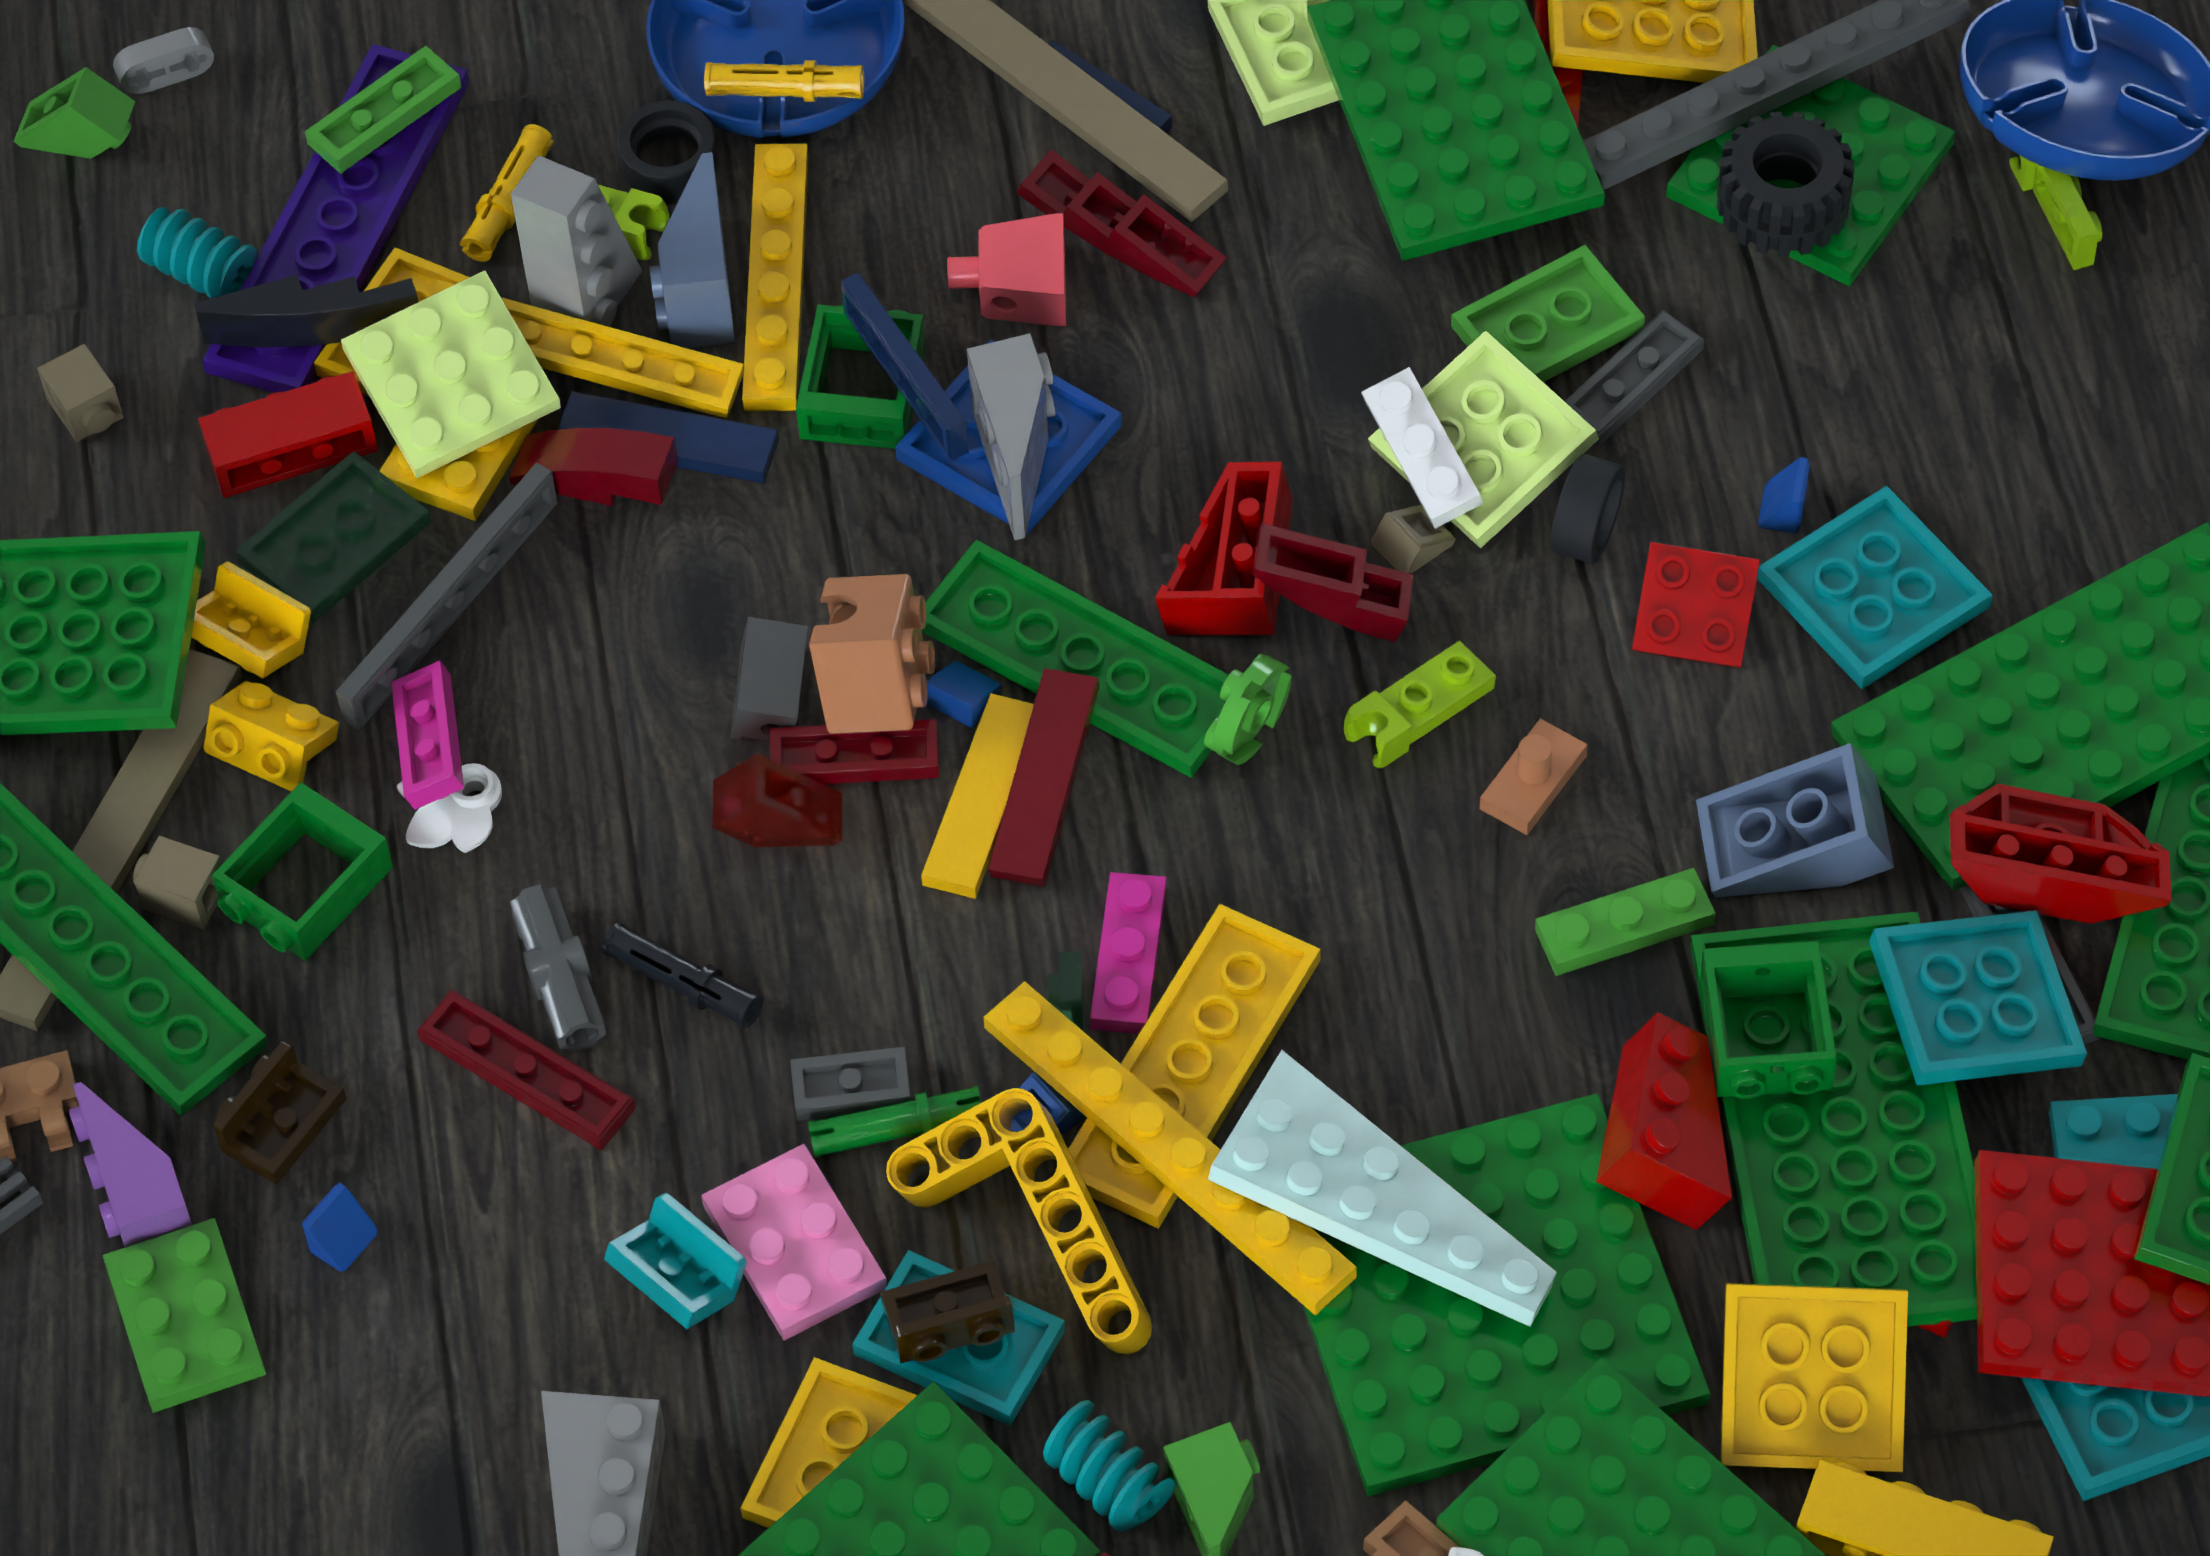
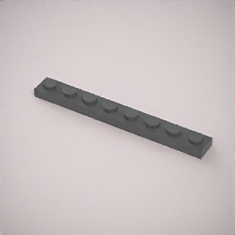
M1879 0L1583 140L1603 190L1734 129L1754 117L1772 111L1970 17L1969 1Z

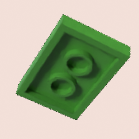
M1586 245L1453 313L1451 317V327L1467 347L1483 332L1487 331L1542 382L1640 332L1645 325L1643 313Z
M215 1218L102 1255L153 1413L266 1375Z

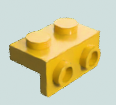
M227 561L218 566L214 591L197 600L191 637L199 641L203 646L218 652L242 666L246 671L265 678L304 653L311 611L306 605Z
M244 681L210 704L203 749L205 753L292 792L300 782H304L307 761L336 741L339 722L320 714L313 706L298 704L273 693L269 687L263 684Z

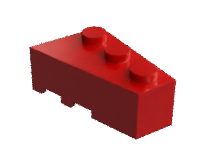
M1282 462L1227 463L1199 515L1201 523L1190 544L1184 543L1177 556L1179 564L1167 586L1162 584L1155 596L1167 635H1275L1280 594L1253 576L1252 571L1260 524L1263 523L1289 530L1293 499Z
M1657 1012L1623 1045L1596 1182L1695 1230L1699 1229L1732 1199L1708 1036Z

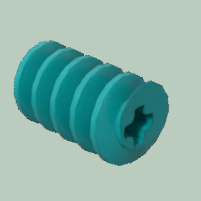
M166 207L157 208L144 224L137 244V253L142 262L149 266H156L163 274L172 275L180 283L189 284L195 291L206 293L211 299L240 291L258 258V251L254 246L247 244L241 247V241L234 235L225 237L224 231L217 226L208 228L207 222L200 217L191 220V214L183 208L176 209L171 214Z
M1089 1400L1081 1401L1072 1407L1052 1430L1045 1443L1043 1451L1044 1462L1054 1469L1059 1468L1060 1476L1065 1482L1070 1485L1076 1484L1077 1494L1085 1500H1092L1093 1509L1102 1516H1109V1523L1115 1530L1119 1532L1130 1531L1153 1517L1167 1503L1175 1489V1481L1167 1478L1155 1486L1153 1483L1160 1473V1466L1155 1462H1151L1138 1470L1137 1466L1143 1458L1144 1451L1140 1447L1135 1446L1121 1454L1120 1452L1127 1442V1435L1119 1430L1105 1438L1104 1436L1110 1427L1111 1420L1106 1415H1101L1089 1423L1088 1420L1094 1411L1095 1404Z

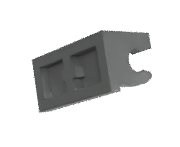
M754 617L747 618L740 650L730 733L731 739L741 740V737L770 741V728L796 726L808 626ZM766 724H776L778 726H769Z

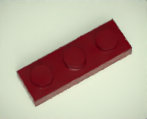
M937 719L914 720L913 727L910 730L831 734L827 731L826 725L770 728L772 787L939 778Z

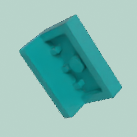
M666 1192L655 1198L649 1220L609 1242L604 1257L607 1263L686 1329L734 1302L747 1264L746 1258Z

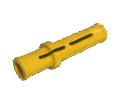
M805 60L804 65L707 62L704 73L706 96L803 97L804 102H816L817 97L863 99L865 86L863 65H818L816 60Z
M528 124L524 127L516 146L510 153L492 189H490L488 194L482 195L475 207L476 218L460 242V246L463 247L462 251L473 260L480 262L490 260L501 235H503L505 230L512 228L515 223L511 192L537 156L545 158L554 144V140L551 139V133L545 128L535 124Z

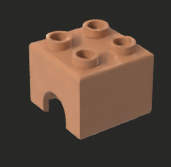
M908 574L828 578L824 584L821 603L828 604L830 622L829 625L814 626L809 642L827 731L833 734L910 730L914 724L917 707H926L928 689L925 674H933L935 670L933 642L931 640L923 641L921 631L926 626V604L923 595L914 596L911 577Z

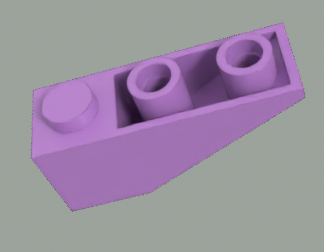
M82 1082L73 1084L79 1106L69 1109V1113L79 1142L88 1139L91 1141L94 1154L85 1156L84 1161L94 1190L105 1187L109 1198L108 1202L99 1204L109 1238L121 1235L124 1247H128L191 1226L190 1216L170 1157Z

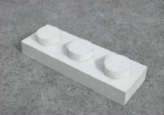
M1410 367L1361 392L1369 410L1435 529L1483 504L1480 493Z

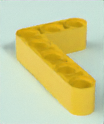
M1019 1088L1005 1090L900 1146L892 1153L886 1168L889 1183L907 1201L917 1207L924 1208L938 1205L1011 1166L1092 1333L1106 1347L1117 1354L1129 1355L1138 1352L1147 1344L1152 1332V1323L1147 1309L1052 1115L1032 1093ZM1032 1110L1033 1116L1029 1126L1024 1130L1011 1132V1121L1014 1116L1020 1111ZM981 1137V1147L977 1154L972 1158L960 1159L959 1154L963 1143L970 1138ZM1049 1159L1057 1160V1169L1054 1175L1046 1181L1035 1182V1171L1038 1166ZM928 1164L930 1171L926 1181L919 1186L909 1187L908 1181L911 1172L920 1165ZM1074 1209L1081 1210L1082 1217L1079 1225L1072 1231L1060 1232L1059 1223L1063 1215ZM1099 1259L1106 1260V1272L1103 1277L1094 1283H1084V1271L1087 1266ZM1123 1310L1131 1311V1323L1128 1328L1116 1335L1109 1334L1108 1325L1112 1316Z

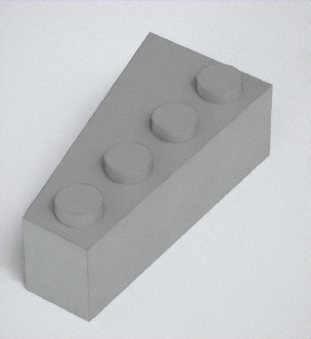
M538 155L511 192L531 306L610 327L616 316L617 306L641 274L642 269L595 178Z
M541 1391L559 1556H647L666 1436L660 1400Z

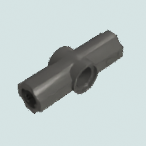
M539 884L523 889L518 897L510 901L513 920L525 948L523 956L536 998L544 1002L560 1049H570L574 1052H579L594 1047L595 1043L606 1035V1030L597 999L594 997L590 985L593 984L592 976L578 935H572L556 887L547 888Z

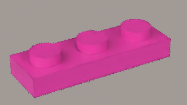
M440 660L391 682L404 797L414 810L464 789L451 674Z
M1110 872L1090 1014L1091 1030L1139 1034L1150 1017L1167 891L1166 877Z

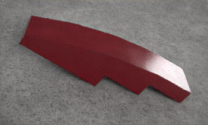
M1050 150L1026 177L1016 193L1046 215L1063 213L1064 228L1107 255L1156 281L1194 298L1227 259L1221 252L1145 194L1138 201H1135L1099 172H1096L1089 179L1053 150Z

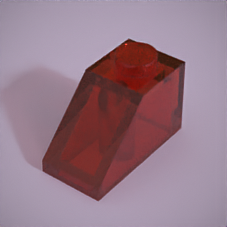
M755 754L713 780L712 828L755 848L835 845L842 841V793L760 754Z

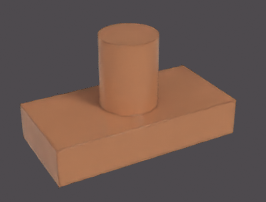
M1540 718L1529 734L1520 741L1516 751L1481 795L1480 810L1528 835L1587 757L1588 744Z

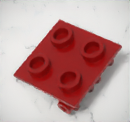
M1650 542L1632 651L1741 668L1752 603L1756 593L1760 559Z

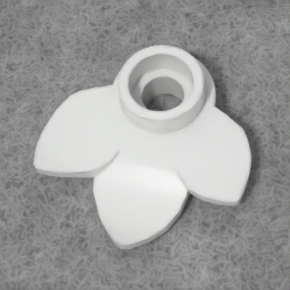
M471 763L463 765L464 789L420 807L415 812L407 829V843L420 848H435L453 840L456 847L463 853L480 846L491 833L493 828L491 811L497 807L502 797V787L497 775L481 764ZM401 781L397 785V789L404 797L403 783ZM473 791L482 792L475 796H467L470 792Z

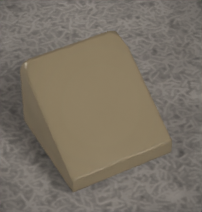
M1417 505L1385 513L1371 539V544L1397 571L1410 574L1453 546L1456 539L1443 525L1435 529L1423 506Z

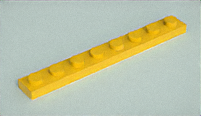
M1025 981L984 1016V1028L1314 1315H1317L1357 1278V1267L1310 1226L1208 1180L1211 1166L1220 1149Z

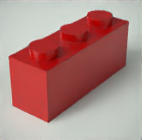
M353 371L338 376L324 377L309 385L285 392H275L265 398L236 407L222 408L213 414L198 418L206 450L223 499L378 451L372 421Z

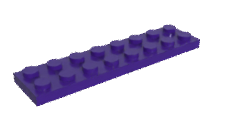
M372 44L339 107L412 56V54ZM449 65L459 74L461 88L340 174L315 151L240 290L298 275L302 291L354 276L360 292L470 83L468 70ZM211 344L202 362L207 374L274 393L285 392L312 384L316 376L314 361L326 344L291 347H245Z

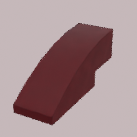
M570 428L529 434L524 439L509 476L510 484L517 485L537 462L552 471L555 491L558 495L609 506L613 505L616 495L662 505L678 464L675 439L671 436L613 428Z
M1263 523L1260 524L1252 575L1273 591L1329 621L1391 642H1396L1408 621L1413 574L1366 563V549Z

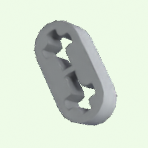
M187 27L122 49L113 60V68L124 91L130 94H143L204 73L211 67L214 61V53L202 30Z

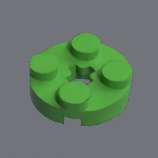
M1259 654L1244 673L1237 669L1233 670L1225 680L1220 691V699L1225 701L1219 717L1210 725L1204 738V745L1236 765H1241L1253 757L1263 744L1254 739L1264 724L1273 729L1283 711L1291 687V675L1284 672L1289 667L1269 655Z

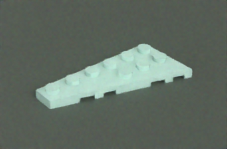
M1283 1050L1277 1056L1211 1166L1208 1180L1531 1327L1552 1288L1557 1273L1554 1269Z

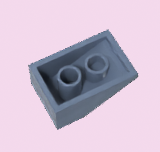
M702 153L658 242L660 265L650 266L658 330L669 329L671 344L684 348L735 343L713 153Z
M1851 743L1696 800L1711 893L1716 898L1842 887L1894 868L1876 774Z

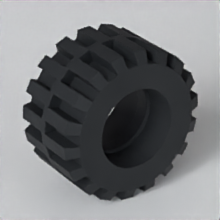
M1772 112L1769 115V119L1763 120L1760 116L1750 119L1748 128L1739 126L1732 132V141L1726 140L1722 149V158H1720L1717 209L1719 216H1724V227L1728 232L1737 231L1736 240L1744 246L1753 243L1756 245L1755 251L1767 254L1768 249L1778 251V256H1789L1790 251L1798 250L1800 255L1811 253L1814 244L1821 248L1831 242V235H1839L1844 228L1845 219H1848L1854 178V161L1851 160L1852 151L1849 144L1841 143L1842 135L1835 128L1826 130L1825 121L1816 117L1812 121L1804 119V113L1793 112L1792 117H1782L1781 112ZM1785 179L1798 182L1804 186L1789 189L1776 187L1767 182Z

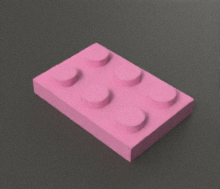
M805 1144L701 1195L703 1207L722 1239L746 1258L747 1264L743 1274L783 1341L880 1293L887 1287L884 1273Z

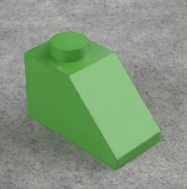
M85 67L29 102L13 142L21 148L92 159L110 147L116 149L125 141L131 130V123L128 120L136 101Z
M1231 1422L1163 1447L1165 1475L1167 1478L1175 1481L1173 1493L1201 1556H1228L1254 1499L1253 1475L1260 1473L1259 1463L1250 1441L1245 1439L1239 1442Z

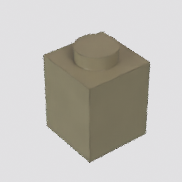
M85 344L37 368L47 401L76 442L92 434L100 433L109 428L111 424L124 418L115 386Z
M158 836L149 854L145 853L139 858L133 873V883L136 886L143 910L204 930L217 907V900L219 899L212 874L222 865L220 856Z

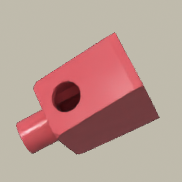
M1063 213L984 225L978 231L979 256L947 257L948 289L979 288L981 315L985 318L1066 326Z

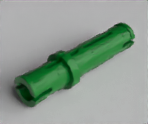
M978 1085L972 1086L969 1089L927 1097L926 1092L914 1094L915 1100L819 1121H807L815 1158L825 1154L924 1134L982 1103Z

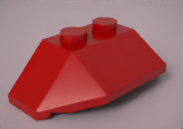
M1997 784L1965 805L1954 809L1950 814L1951 865L1985 904L2026 912L2037 910L2038 914L2093 924L2164 907L2171 901L2169 851L2157 842L2152 844L2134 825L2104 804Z

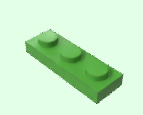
M424 46L305 131L307 144L341 174L461 88L459 74L431 49Z
M1691 868L1536 918L1535 932L1555 975L1558 976L1715 925L1716 913L1695 869Z

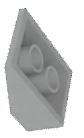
M1030 333L967 349L972 414L1014 540L1023 539L1026 536L1049 440L1047 418L1055 416L1054 402L1048 386L1053 384L1050 362L1046 352L1037 354Z

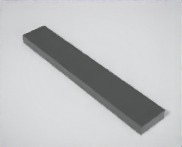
M537 462L336 690L343 722L359 730L369 721L392 694L391 682L410 674L558 504L551 470Z

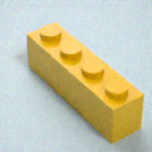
M1823 1460L1818 1462L1796 1527L1803 1536L1826 1556H2049L2054 1536L2042 1533L2037 1526L2022 1520H2011L2008 1522L1984 1514L1980 1508L1971 1503L1959 1500L1947 1502L1926 1495L1923 1490L1911 1483L1903 1481L1890 1483L1868 1476L1865 1471L1853 1464L1845 1462L1832 1464Z

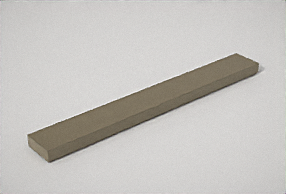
M902 0L904 4L1190 222H1193L1228 191V180L992 1Z
M190 649L177 728L144 729L73 849V852L116 893H118L204 744L210 704L234 689L242 678L239 665ZM11 955L0 974V1018L38 1031L57 997L15 956Z

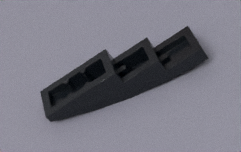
M298 275L197 302L194 303V308L204 344L245 347H291L339 343L341 339L404 310L419 301L412 278L359 292L355 277L353 276L302 291Z

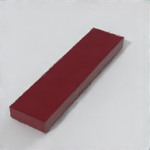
M1044 668L988 871L991 877L1045 887L1100 688L1097 677Z
M453 989L450 990L417 1029L421 1042L601 1151L636 1109L635 1101L632 1097Z

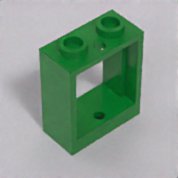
M817 304L796 405L800 439L895 449L897 444L910 431L913 415L912 407L899 389L896 400L823 393L832 348L871 352V350L845 316L843 305ZM903 310L887 311L923 361L926 349L923 315L912 314Z
M300 782L212 874V878L219 898L217 905L229 919L238 924L246 921L258 929L263 939L275 950L284 953L288 949L306 961L393 868L387 840L384 836ZM306 834L351 865L304 915L295 922L250 891L296 842Z
M1807 941L1703 949L1700 984L1717 1097L1735 1096L1740 1099H1751L1761 1094L1793 1092L1799 1095H1809L1820 1090L1833 1089L1837 1057L1819 942ZM1804 993L1812 1052L1730 1058L1722 1004L1723 998Z

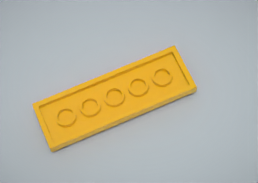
M1219 904L1121 1064L1206 1138L1212 1141L1320 963L1321 949ZM1087 1118L1068 1150L1091 1197L1159 1229L1178 1196Z

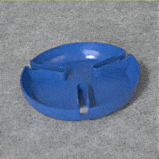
M652 0L646 23L647 42L653 65L661 82L677 102L688 103L703 111L716 128L756 138H765V136L789 138L810 134L833 126L862 109L882 89L892 74L900 56L905 29L902 0ZM805 60H816L818 65H863L865 76L863 99L817 97L816 102H804L803 97L706 96L704 88V73L707 62L804 65Z
M2003 0L1979 14L1966 31L1961 47L1959 72L1964 95L1970 108L1980 123L1990 130L2000 143L2040 166L2063 174L2087 179L2112 181L2139 179L2156 175L2183 162L2199 149L2210 133L2209 61L2181 32L2139 8L2116 0H2079L2078 7L2064 6V0Z

